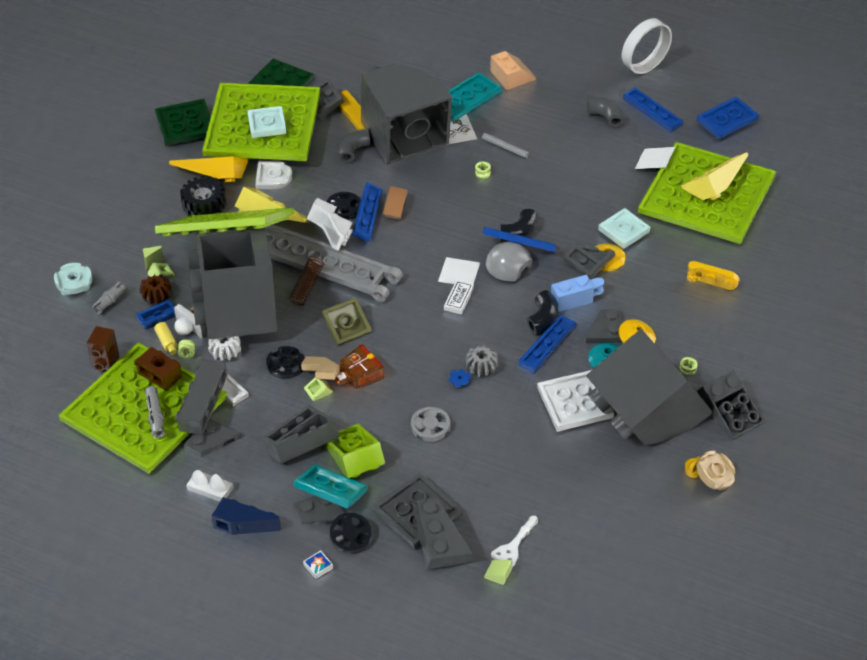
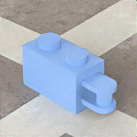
M587 275L552 284L551 294L557 303V312L593 303V296L604 292V280L602 278L589 280Z

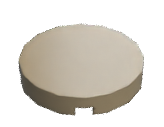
M713 450L708 451L698 459L697 472L701 480L710 488L720 491L725 490L735 482V467L726 455L715 453L716 451Z

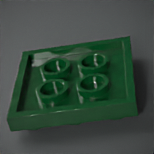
M272 59L248 84L307 87L315 77L311 72Z
M205 99L155 108V114L165 146L206 138L211 117Z

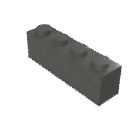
M203 359L200 367H197L195 379L189 385L188 395L184 396L182 408L176 414L179 431L203 435L228 376L226 363Z

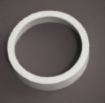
M656 18L640 23L630 33L622 49L623 64L636 74H644L654 69L664 59L672 42L671 29ZM659 27L660 38L653 52L645 60L632 64V55L638 42L647 32Z

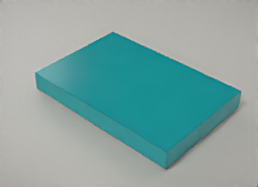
M316 464L295 479L293 486L347 509L367 493L368 486Z

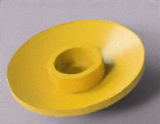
M608 243L595 246L601 251L608 252L613 250L615 252V256L601 269L602 271H614L624 265L626 255L620 247Z
M626 320L619 327L618 333L623 343L640 329L654 343L656 341L653 329L640 320Z

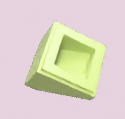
M161 246L143 248L147 270L150 269L152 263L164 261Z
M152 263L148 271L150 277L154 274L156 276L162 274L163 277H168V280L175 277L169 264Z
M316 377L304 387L314 402L333 393V390L324 379H316Z
M492 560L484 578L504 585L512 570V561Z

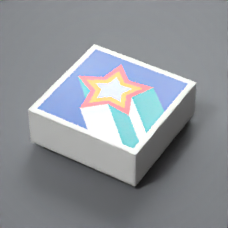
M322 551L303 561L304 567L315 579L333 569V564Z

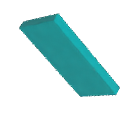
M478 72L448 90L452 95L451 120L453 122L500 94L502 87Z

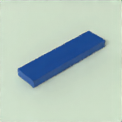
M636 87L623 94V100L670 133L683 125L682 119Z
M368 182L364 185L352 232L353 236L366 242L371 238L383 190Z
M483 227L482 234L555 252L556 245L553 243Z
M559 315L518 361V366L535 374L576 328V322Z

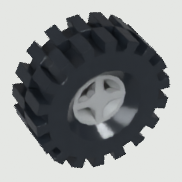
M201 176V179L195 177L193 181L188 180L187 185L183 184V189L180 190L182 208L188 216L222 213V209L226 207L225 188L221 181L218 182L217 178L212 180L211 176H208V178Z

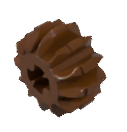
M154 274L152 277L147 276L146 279L141 280L139 290L144 301H148L149 304L153 302L158 304V302H165V299L170 298L172 286L168 277H163L162 274L159 276Z

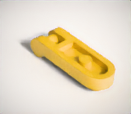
M691 261L688 264L687 280L690 282L699 281L727 290H734L739 284V276L732 271L696 261Z

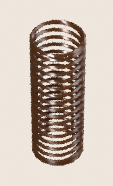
M314 256L309 257L302 270L303 272H301L297 280L298 282H296L292 290L293 292L290 294L289 300L292 303L304 306L324 266V262ZM312 260H315V261H317V262H319V263L322 262L323 264H322V265H319L318 263L313 262Z

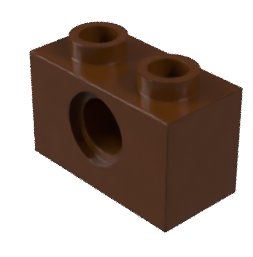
M96 326L87 341L93 369L107 371L117 362L120 356L115 332L113 329Z
M152 346L135 360L138 374L165 391L182 378L180 363Z

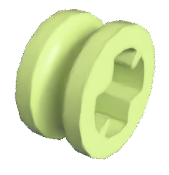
M482 161L475 165V175L478 178L483 179L490 176L491 165Z
M191 340L180 341L178 344V355L182 358L193 357L196 348L195 343Z
M685 357L680 361L679 371L683 375L691 376L696 373L698 363L691 357Z

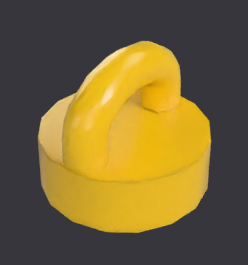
M701 456L686 461L684 471L687 476L700 478L697 472V462Z

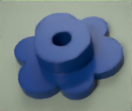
M463 369L453 370L450 372L449 382L453 383L455 387L468 385L471 374Z

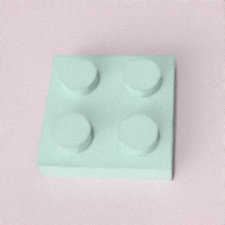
M282 106L247 110L252 138L286 134Z
M624 208L599 224L598 230L625 249L648 234L650 226Z

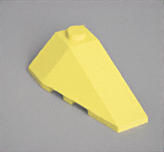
M745 152L719 164L717 167L704 172L703 175L689 180L681 185L682 189L702 200L719 198L721 196L720 193L728 188L746 160L748 153Z
M243 187L235 207L239 208V212L286 208V205L273 200V197L254 187ZM294 210L293 215L289 216V219H286L310 222L306 216Z

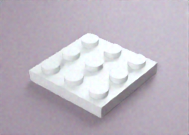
M591 370L537 383V389L557 432L614 418V412L611 407L603 413L587 395L596 388L586 377Z

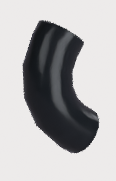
M524 209L521 211L520 219L517 222L501 224V231L527 237L535 229L538 214L533 209ZM500 239V242H509L508 240Z
M548 290L541 291L536 295L534 301L539 309L535 314L527 317L528 326L533 334H538L548 328L556 318L557 303Z

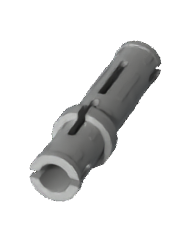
M150 386L145 389L149 411L148 423L151 425L152 436L154 438H162L165 435L163 427L164 416L161 413L158 390L154 386Z

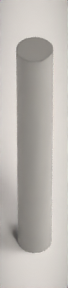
M484 133L482 135L483 140L521 157L527 158L529 152Z

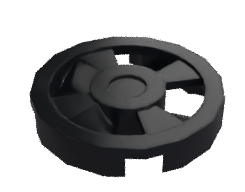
M338 192L331 195L326 202L337 207L334 213L349 220L350 216H357L360 198L351 192ZM357 200L358 205L351 207V202Z
M278 347V351L273 354L271 351L266 358L267 370L272 376L279 379L296 377L303 371L301 363L305 359L304 355L299 353V349L296 347ZM291 354H294V355H296V356H298V357L295 358V359H293V357L291 356ZM293 364L299 368L296 372L291 370Z
M341 514L333 520L330 526V540L333 546L341 552L358 553L363 551L370 542L371 526L368 520L360 514ZM352 517L359 519L357 526L352 524ZM338 526L343 530H334V528ZM359 534H367L364 542L358 539ZM346 541L349 543V547L343 546L342 544Z

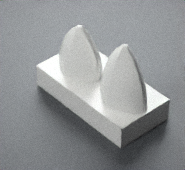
M201 470L193 472L191 479L186 485L187 490L219 502L223 497L227 498L233 489V483L223 480L218 474L212 476Z

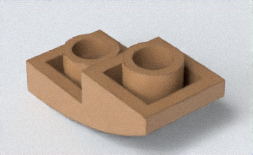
M390 186L383 217L396 220L401 219L408 190Z

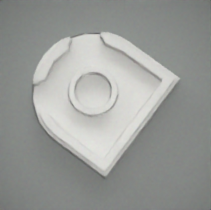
M258 161L256 189H279L291 182L292 169L285 165L284 162Z

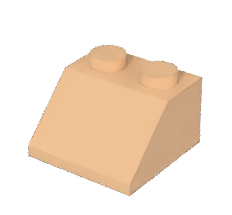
M503 51L491 56V73L506 90L536 80L534 74L525 64L512 54Z

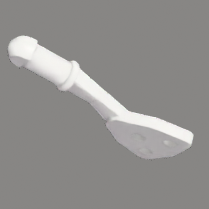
M531 516L525 525L520 528L517 536L509 544L499 546L492 551L491 557L495 560H511L512 567H514L518 559V546L521 540L537 525L538 518Z

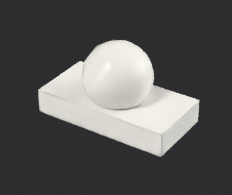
M181 304L174 307L177 320L174 328L178 334L185 336L192 331L201 338L207 335L206 324L195 326V317L191 311Z

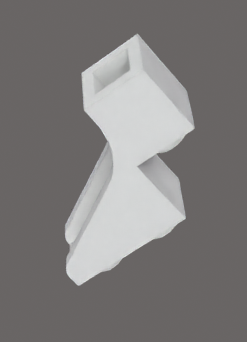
M317 198L312 205L307 220L320 226L324 230L332 248L339 251L341 245H346L353 232L350 229L353 222L334 213L337 208L336 206Z

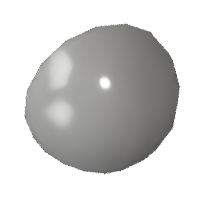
M512 241L499 243L489 251L486 257L488 272L495 278L503 281L515 282L520 278L525 267L529 269L533 266V260L528 250L521 244Z

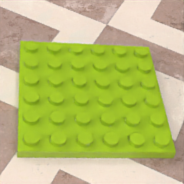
M220 83L202 150L203 156L307 161L321 93L320 87ZM282 106L286 134L252 138L247 110Z
M675 142L673 146L675 149L666 168L659 170L638 207V213L741 244L775 178L776 171L744 162L728 188L720 193L721 196L719 198L702 200L682 189L681 185L703 175L704 172L717 167L731 158Z
M293 207L193 215L156 225L155 233H162V236H172L179 233L180 235L192 234L194 232L209 233L210 231H215V229H217V232L228 231L234 228L235 230H245L252 226L254 229H260L289 219V216L294 214Z
M138 342L58 416L59 420L150 474L190 434L179 431L176 414L182 408L183 398L188 395L189 385L191 381H194L195 374L181 366L182 378L167 391L163 390L138 374L135 360L149 349ZM150 386H154L158 390L161 413L164 416L163 427L165 435L162 438H154L152 436L151 425L148 423L149 411L145 389ZM221 390L213 411L226 399V391Z

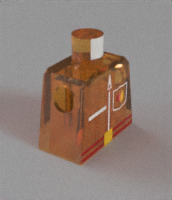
M361 344L340 360V373L335 380L339 386L349 382L355 389H360L383 380L384 366Z

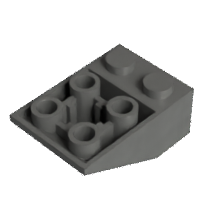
M735 370L702 386L696 391L713 412L710 417L731 439L765 422Z

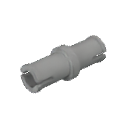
M118 281L109 291H105L102 294L103 296L92 304L93 310L101 314L110 304L113 305L116 299L127 290L125 285Z

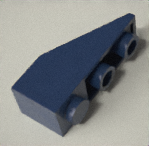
M224 497L211 516L214 529L232 535L280 531L281 529L280 518L275 513L266 512L255 506H248L239 503L237 500H230Z

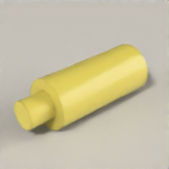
M160 322L156 324L154 330L164 350L171 355H175L178 344L167 323Z

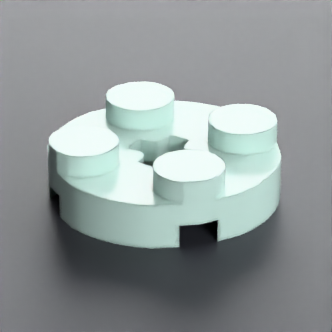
M81 263L65 264L60 267L61 270L58 273L54 274L56 288L64 296L90 290V284L92 283L91 270L87 266H81Z

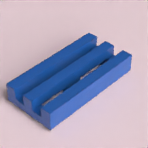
M169 299L136 314V318L140 321L141 326L143 325L144 330H147L160 322L176 317L175 306Z

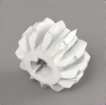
M235 336L209 339V353L213 355L215 360L220 358L221 362L224 359L230 361L231 357L237 358V353L241 350L240 338Z

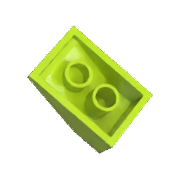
M359 424L338 431L339 438L325 444L337 466L347 478H356L363 472L376 470L379 466L385 464L380 442Z

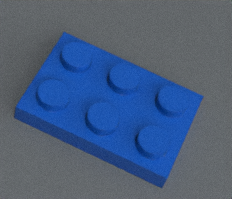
M736 96L698 115L697 122L717 139H721L757 121L759 114Z

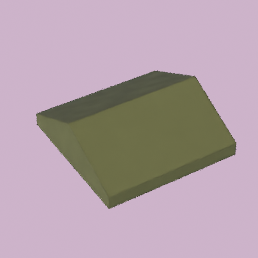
M357 298L322 311L327 330L337 346L372 332Z

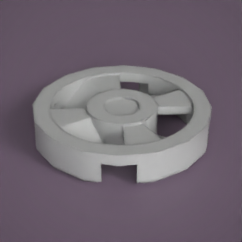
M425 407L413 414L411 418V431L415 437L418 435L425 442H435L443 439L445 433L450 431V418L442 409ZM438 413L444 416V419L439 422L436 418ZM438 428L443 429L441 432L436 433Z

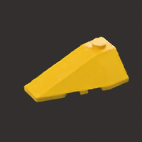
M234 156L169 161L170 165L217 179H224L225 183L235 182V179H242L248 163L247 158Z

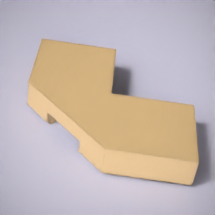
M306 356L301 363L303 371H316V379L334 380L340 372L339 365L326 357Z

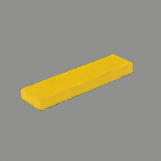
M348 90L339 92L345 102L338 107L357 130L365 129L361 123V106Z

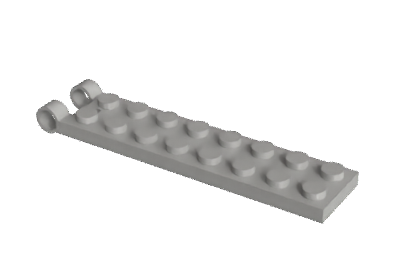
M275 225L265 227L271 259L303 270L310 256L317 257L324 262V266L319 274L320 277L372 295L378 302H384L389 295V290L385 286L378 285L382 278L385 277L388 282L397 284L403 276L401 270L396 267H390L342 249L338 251L329 244Z

